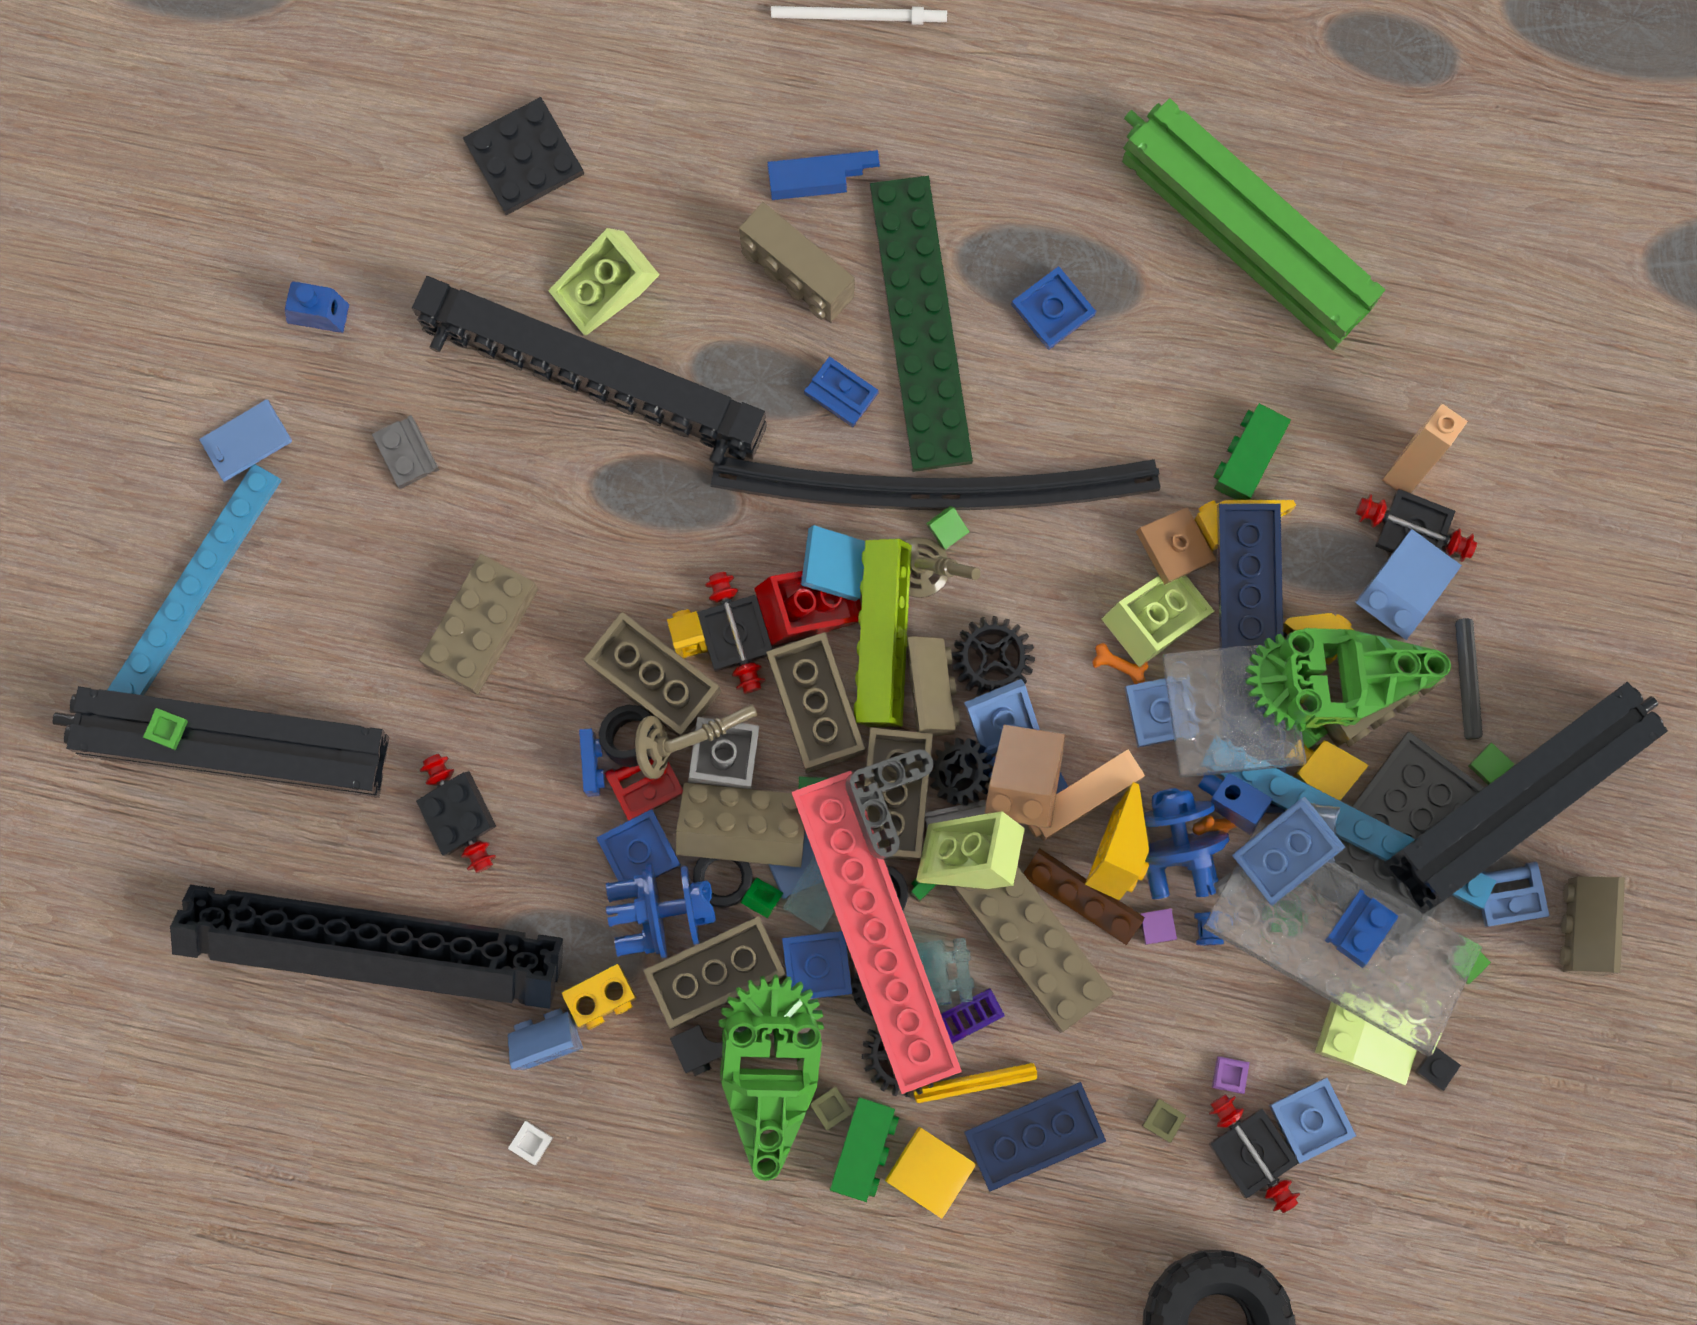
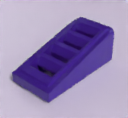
M991 988L941 1014L952 1044L1005 1016ZM982 999H985L993 1014L989 1018L979 1002ZM971 1005H974L981 1019V1022L977 1024L968 1008ZM961 1010L970 1025V1028L966 1030L957 1015V1012ZM950 1016L959 1032L955 1036L945 1020Z

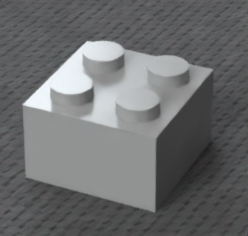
M697 717L695 731L701 729L705 723L708 725V722L711 720L714 722V719ZM740 723L726 730L725 735L720 734V737L717 739L713 737L714 740L711 742L705 740L694 744L688 783L751 789L759 726Z

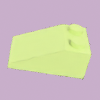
M607 228L548 291L583 335H588L639 297L660 274L624 231Z
M1186 575L1165 585L1160 576H1157L1118 602L1102 618V621L1140 667L1210 616L1214 610Z
M1003 811L928 824L916 880L920 883L982 889L1013 886L1025 828Z
M1337 992L1333 995L1315 1053L1406 1085L1425 1025L1372 1002L1344 992Z

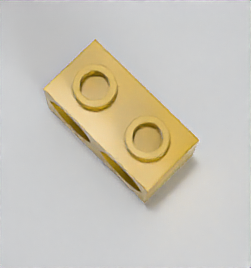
M619 964L561 993L579 1028L586 1026L588 1030L604 1023L603 1016L613 1011L617 1016L633 1008L631 1002L637 999ZM612 983H620L623 987L622 997L615 1001L610 1000L607 996L608 986ZM585 997L592 998L595 1003L594 1011L589 1015H582L578 1008L579 1002Z

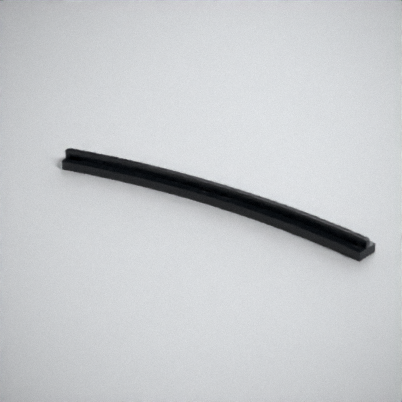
M723 457L720 465L714 464L711 487L758 496L827 505L897 510H945L949 506L954 507L955 510L1042 507L1120 498L1156 492L1161 489L1158 477L1160 473L1159 468H1156L1155 459L1049 474L980 478H913L823 472ZM720 473L737 476V479L720 477ZM1148 477L1151 479V481L1135 484L1136 479ZM911 495H929V499H911ZM942 495H960V499H942Z

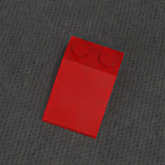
M803 571L770 576L754 588L771 646L802 640L859 623L858 616L860 610H862L860 599L853 601L802 586Z

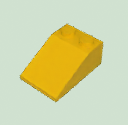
M1135 782L1130 785L1113 807L1085 885L1117 900H1120L1127 891L1131 893L1134 890L1137 881L1143 880L1149 867V863L1145 862L1149 846L1139 784Z

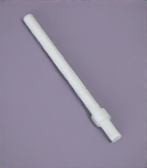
M771 6V18L912 22V25H923V22H947V10H924V7L912 6V9Z

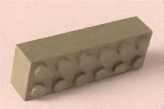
M1018 866L1013 886L992 889L950 886L1059 1033L1067 1030L1114 994Z

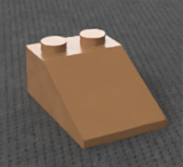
M1003 725L989 784L985 814L1003 811L1017 823L1051 828L1066 734Z

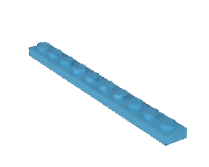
M256 464L250 467L109 686L108 691L145 695L281 483L280 478Z
M1216 737L1212 739L1200 764V767L1223 779L1226 778L1228 773L1235 775L1273 799L1271 803L1284 810H1288L1303 797H1306L1310 803L1340 807V813L1335 824L1337 831L1335 835L1384 861L1390 859L1415 840ZM1480 873L1453 893L1452 896L1478 909H1484L1496 880Z

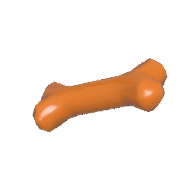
M1105 643L1096 646L1097 656L1092 661L1094 668L1108 665L1129 675L1134 684L1145 682L1144 672L1148 668V662L1139 667L1137 664L1130 663L1113 655Z
M1208 814L1193 825L1192 831L1198 836L1212 831L1228 833L1237 826L1226 818L1214 819L1213 816Z

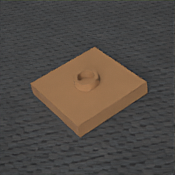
M1188 507L1142 526L1135 531L1164 585L1216 561Z

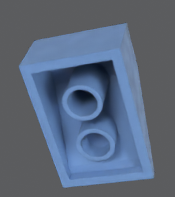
M1411 529L1355 603L1407 640L1462 565Z
M560 1008L544 1014L545 1020L533 1024L531 1019L514 1025L515 1031L508 1034L511 1069L524 1071L583 1049L571 1012L563 1013Z

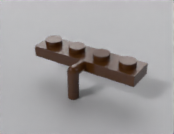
M1040 848L1023 872L1029 882L1125 945L1129 943L1144 921V916L1123 902L1085 885L1087 880L1085 877Z

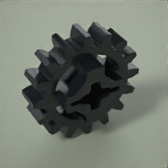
M957 737L955 738V745L948 741L944 742L946 750L936 749L935 751L939 758L937 761L933 760L935 770L929 774V777L936 780L930 785L931 788L939 791L937 794L939 798L947 799V802L953 805L959 803L963 806H968L969 799L977 803L979 801V792L988 793L985 785L990 783L991 777L988 776L994 767L988 764V762L992 760L993 756L985 752V746L979 743L976 744V741L970 738L964 741Z

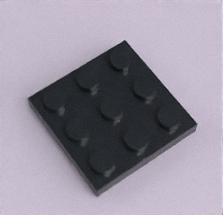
M542 97L463 137L467 148L505 215L584 175L580 163Z

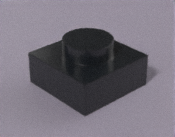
M1432 1046L1415 1073L1440 1091H1444L1461 1065L1436 1046Z

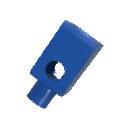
M300 282L290 283L285 305V316L288 324L339 333L344 332L349 303L334 289Z
M1208 771L1198 785L1200 789L1213 796L1210 802L1214 803L1216 812L1249 835L1252 834L1273 800L1268 795L1231 773H1228L1224 781ZM1226 794H1231V795H1233L1236 799H1235V800H1230V799H1228L1225 795H1226Z

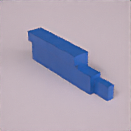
M878 150L767 162L771 199L780 200L847 192L846 177L863 175L864 168L880 167Z

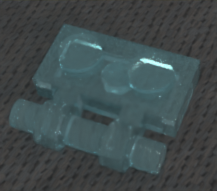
M965 938L954 939V951L948 952L945 950V942L943 940L915 944L938 1006L952 1004L951 991H959L960 1002L962 1003L973 1001L972 989H974V979L970 977L968 961H971L970 950L966 948ZM956 963L958 979L949 980L947 964Z

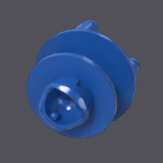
M1170 788L1152 795V810L1144 813L1146 827L1170 825L1172 833L1171 838L1148 844L1149 852L1145 862L1149 863L1146 874L1152 899H1162L1170 896L1165 869L1172 866H1185L1188 870H1191L1196 897H1207L1209 894H1216L1214 883L1219 880L1215 870L1213 854L1225 848L1230 840L1229 834L1221 831L1207 832L1200 836L1194 833L1188 834L1185 822L1204 817L1215 810L1213 802L1195 801L1193 794L1189 790L1180 791L1177 788Z
M652 863L647 864L646 869L642 870V874L635 875L634 879L606 883L609 903L637 897L633 903L606 906L608 916L618 914L617 916L607 918L609 927L636 921L643 926L642 933L614 937L617 957L645 952L646 954H660L661 958H667L663 918L687 914L693 944H700L698 926L711 924L716 920L714 908L710 904L712 898L711 884L707 880L691 883L687 865L681 866L684 898L660 902Z

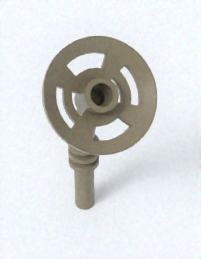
M912 538L905 541L912 545L910 572L914 576L921 578L916 579L910 576L911 583L921 585V589L909 587V596L924 598L937 593L943 588L948 577H953L954 575L972 580H977L980 577L981 572L979 568L959 564L956 560L948 558L944 549L933 540ZM918 545L928 546L935 550L938 555L934 556L929 550L918 548ZM919 553L926 554L930 558H926L925 556L919 555ZM933 573L941 575L937 582L932 585L929 578Z
M751 704L722 719L717 717L714 719V722L711 720L708 722V725L706 723L703 724L699 730L671 740L668 738L665 727L660 719L655 716L645 717L638 726L635 739L636 758L642 773L649 779L661 777L665 772L669 755L672 752L705 740L711 742L714 740L713 737L717 739L720 737V734L725 735L726 730L756 716V710ZM653 725V726H654V729H652V730L650 731V733H649V735H648V737H647L648 731H649L650 727ZM648 756H650L654 761L652 766L648 760Z

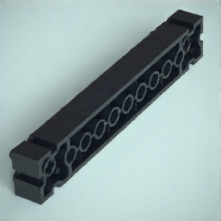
M426 276L412 306V310L418 316L417 321L423 327L422 330L434 336L430 344L431 350L441 352L447 337L451 336L450 342L461 348L471 346L478 349L477 352L486 358L494 359L496 356L506 360L505 364L511 368L520 371L522 368L531 370L535 377L543 381L549 382L550 379L560 382L561 387L568 391L577 393L580 390L588 393V397L598 403L605 404L606 401L617 405L616 408L625 414L633 415L635 412L645 416L644 420L656 426L665 424L672 427V431L680 436L689 437V435L700 438V442L703 445L714 448L709 461L716 465H720L727 448H729L728 454L737 459L744 460L747 457L753 460L766 431V414L762 409L744 402L734 401L727 395L465 290L452 288L449 284L430 276Z
M191 884L182 900L183 910H177L170 925L172 955L198 958L199 955L204 953L208 954L210 960L505 1003H512L517 998L519 1003L525 1004V1006L546 1009L551 1007L555 993V982H558L563 959V938L538 934L537 939L526 938V932L227 890L225 895L216 894L215 888Z

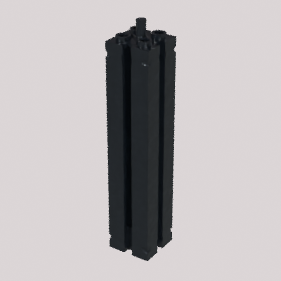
M1627 681L1384 862L1383 865L1398 884L1401 882L1409 891L1407 893L1408 897L1423 915L1445 901L1453 893L1668 732L1661 717L1657 713L1652 712L1658 706L1657 700L1649 696L1643 701V696L1639 690L1632 687Z
M78 686L77 694H73L70 700V712L75 713V715L55 712L53 715V725L66 726L64 732V743L67 744L66 749L76 752L75 754L81 757L99 758L101 760L352 795H365L374 798H380L383 780L382 772L384 762H386L390 738L383 729L365 728L358 725L101 689L94 690ZM156 708L188 721L176 750L143 738Z

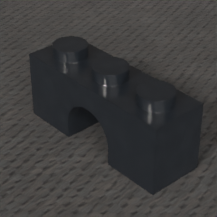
M700 1025L670 1038L686 1074L693 1072L694 1076H698L712 1069L711 1062L722 1058V1042L714 1043L709 1041ZM740 1026L735 1031L742 1032L748 1027Z

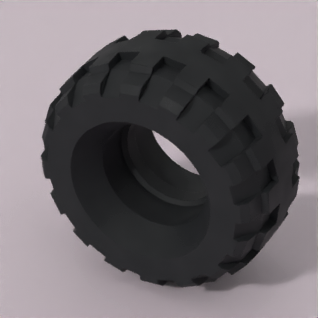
M1218 1249L1188 1254L1167 1267L1158 1280L1154 1282L1148 1293L1149 1296L1143 1311L1142 1321L1143 1325H1187L1192 1309L1201 1299L1210 1295H1225L1235 1300L1241 1306L1246 1316L1247 1325H1296L1290 1299L1284 1287L1270 1271L1247 1256Z

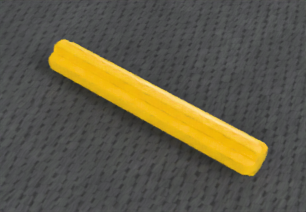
M1034 1063L934 1082L932 1088H929L927 1085L922 1086V1094H917L916 1089H914V1099L916 1103H923L1037 1079V1070Z

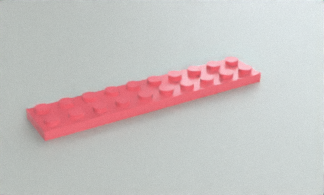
M850 770L791 793L901 1094L960 1073L962 1070L885 861L871 855L846 791V779L852 774ZM865 810V817L867 818V820H869L867 812Z

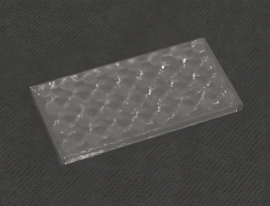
M1259 821L1248 841L1268 825ZM1328 862L1272 906L1240 865L1236 863L1203 926V929L1428 1057L1434 1053L1482 949V946L1433 918L1425 914L1422 915L1417 909L1341 866ZM1360 889L1365 891L1364 894L1369 898L1373 897L1399 916L1367 965L1363 968L1339 952L1332 943L1324 941Z

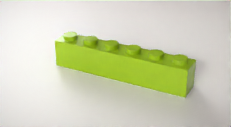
M901 539L865 540V550L862 552V564L864 566L863 580L860 584L862 610H860L858 616L861 630L860 640L857 643L859 667L855 675L857 701L854 703L853 711L856 723L867 727H902L912 545Z

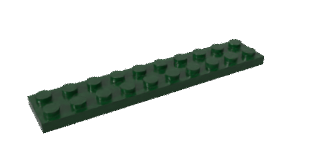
M929 175L870 183L912 472L972 464L973 458Z

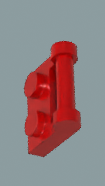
M651 758L649 762L651 765H653L654 761ZM669 762L661 777L657 779L645 777L624 789L620 781L640 772L639 766H623L615 771L612 768L604 772L628 821L651 809L654 810L683 794V789Z

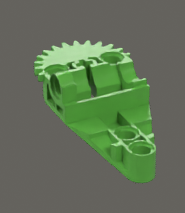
M1304 628L1303 630L1290 632L1286 640L1281 633L1275 636L1276 643L1267 638L1264 641L1266 648L1259 645L1255 649L1259 656L1252 654L1249 658L1255 666L1249 665L1246 668V672L1254 677L1247 678L1245 682L1248 685L1255 686L1248 694L1249 696L1260 698L1254 706L1255 708L1266 707L1263 714L1264 718L1274 714V725L1277 726L1282 720H1285L1286 730H1290L1293 725H1296L1298 731L1303 732L1305 728H1317L1325 724L1355 725L1362 718L1382 710L1408 695L1411 697L1423 688L1433 687L1449 673L1451 663L1446 654L1439 650L1351 629ZM1293 645L1297 646L1301 652L1295 650ZM1336 654L1338 657L1343 703L1330 701L1328 677L1320 675L1327 670L1325 659L1333 658ZM1398 665L1401 666V667L1404 669L1405 672H1403L1402 670H1400V668L1398 667ZM1300 703L1306 706L1308 712L1302 709Z
M778 975L773 976L771 984L767 983L764 976H760L759 986H756L751 980L747 981L749 987L747 992L740 987L736 988L740 998L737 999L730 996L727 998L732 1008H722L721 1013L726 1018L718 1022L719 1027H723L722 1061L720 1065L722 1087L753 1174L756 1178L763 1181L772 1180L781 1172L817 1089L822 1047L819 1030L824 1029L823 1022L816 1021L823 1017L822 1010H814L820 1005L818 999L809 1000L813 995L812 990L808 989L801 993L803 983L799 981L791 987L792 980L788 976L782 984H779ZM740 1026L748 1027L742 1032L735 1031ZM803 1028H811L806 1033H798ZM773 1029L776 1058H797L798 1070L740 1068L741 1057H770L771 1041L769 1034L772 1033ZM768 1129L773 1130L771 1133L768 1134L762 1133L763 1131ZM764 1158H770L767 1162H759Z

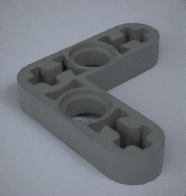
M913 750L861 768L850 774L846 779L847 794L868 850L875 858L886 859L896 854L900 845L882 792L914 782L930 774L933 768V760L930 754L924 750ZM915 759L916 761L922 760L924 766L920 768V771L918 768H914L905 772L904 766L913 763ZM885 766L895 769L897 778L894 783H889L882 777V770ZM874 776L875 782L866 786L864 791L862 788H856L855 783L859 779L864 781ZM867 806H875L879 810L880 818L878 822L873 823L867 820L865 817ZM884 825L885 829L872 834L871 829ZM881 838L890 842L886 850L884 848L879 849L877 846Z

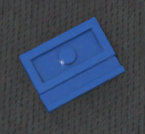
M830 356L814 376L809 386L804 390L806 396L851 427L856 425L858 419L862 417L879 393L878 389Z
M592 728L580 729L583 790L588 797L600 796V788H605L604 769H598V757H603V748L600 745L599 739H596V734L592 731Z
M1362 889L1353 897L1324 940L1336 946L1339 952L1361 968L1367 965L1399 917L1373 897L1369 898L1365 895V891Z

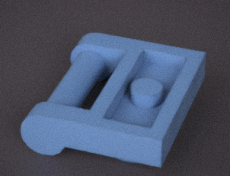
M1537 862L1526 863L1524 867L1487 873L1484 870L1482 874L1496 880L1495 884L1528 879L1530 883V888L1490 894L1484 909H1481L1485 927L1549 917L1541 873Z

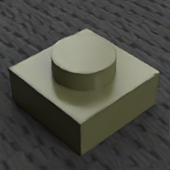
M836 1086L810 1103V1106L826 1130H829L853 1113Z
M1157 1099L1142 1127L1171 1143L1187 1115L1161 1099Z

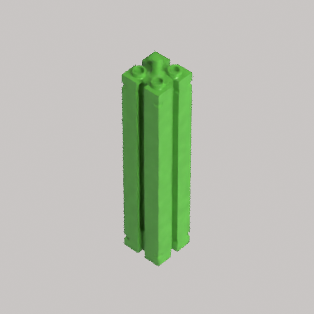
M1169 98L1163 105L1160 103L1156 104L1147 115V118H1149L1148 122H1145L1133 110H1130L1124 117V120L1133 129L1127 135L1129 140L1123 147L1126 152L1122 162L1128 168L1135 170L1137 176L1317 337L1323 338L1324 343L1334 350L1374 308L1385 292V289L1378 282L1372 281L1369 274L1185 111H1181L1173 100Z

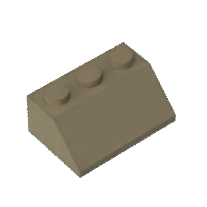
M908 637L906 652L916 732L933 734L932 737L952 735L955 733V726L960 725V715L958 707L952 706L951 696L956 695L955 678L948 675L947 665H952L951 647H945L944 638Z
M1577 876L1568 879V883L1565 884L1563 890V900L1567 902L1566 915H1563L1561 923L1562 933H1565V946H1562L1560 950V963L1564 965L1563 972L1593 976L1620 973L1624 877Z

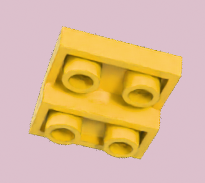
M918 1127L884 1181L943 1219L977 1164L923 1128Z

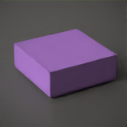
M1171 908L1140 913L1145 917L1141 924L1145 945L1177 940Z
M1218 1056L1216 1058L1212 1088L1245 1094L1250 1062Z

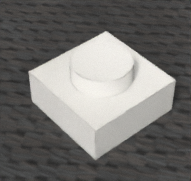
M525 1121L508 1149L531 1164L537 1165L553 1137L530 1122Z

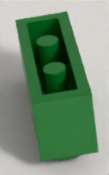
M1260 403L1254 412L1248 409L1240 426L1245 428L1241 437L1235 435L1227 449V452L1231 453L1227 464L1221 461L1213 478L1218 480L1214 489L1235 500H1250L1291 419Z
M858 1098L830 1191L867 1202L868 1196L875 1197L880 1179L875 1177L878 1165H885L890 1149L884 1146L888 1134L894 1135L899 1117L894 1115V1108Z

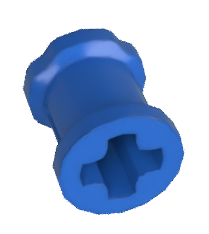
M1222 912L1194 914V919L1198 920L1199 939L1196 940V945L1224 944L1220 932V919L1223 918Z

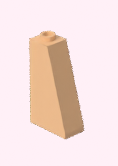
M1441 404L1416 432L1382 481L1396 491L1401 489L1411 493L1452 445L1468 421L1444 404Z
M1128 749L1056 794L1051 828L1028 825L1036 838L1040 836L1045 841L1125 792L1133 782L1138 784L1145 775Z

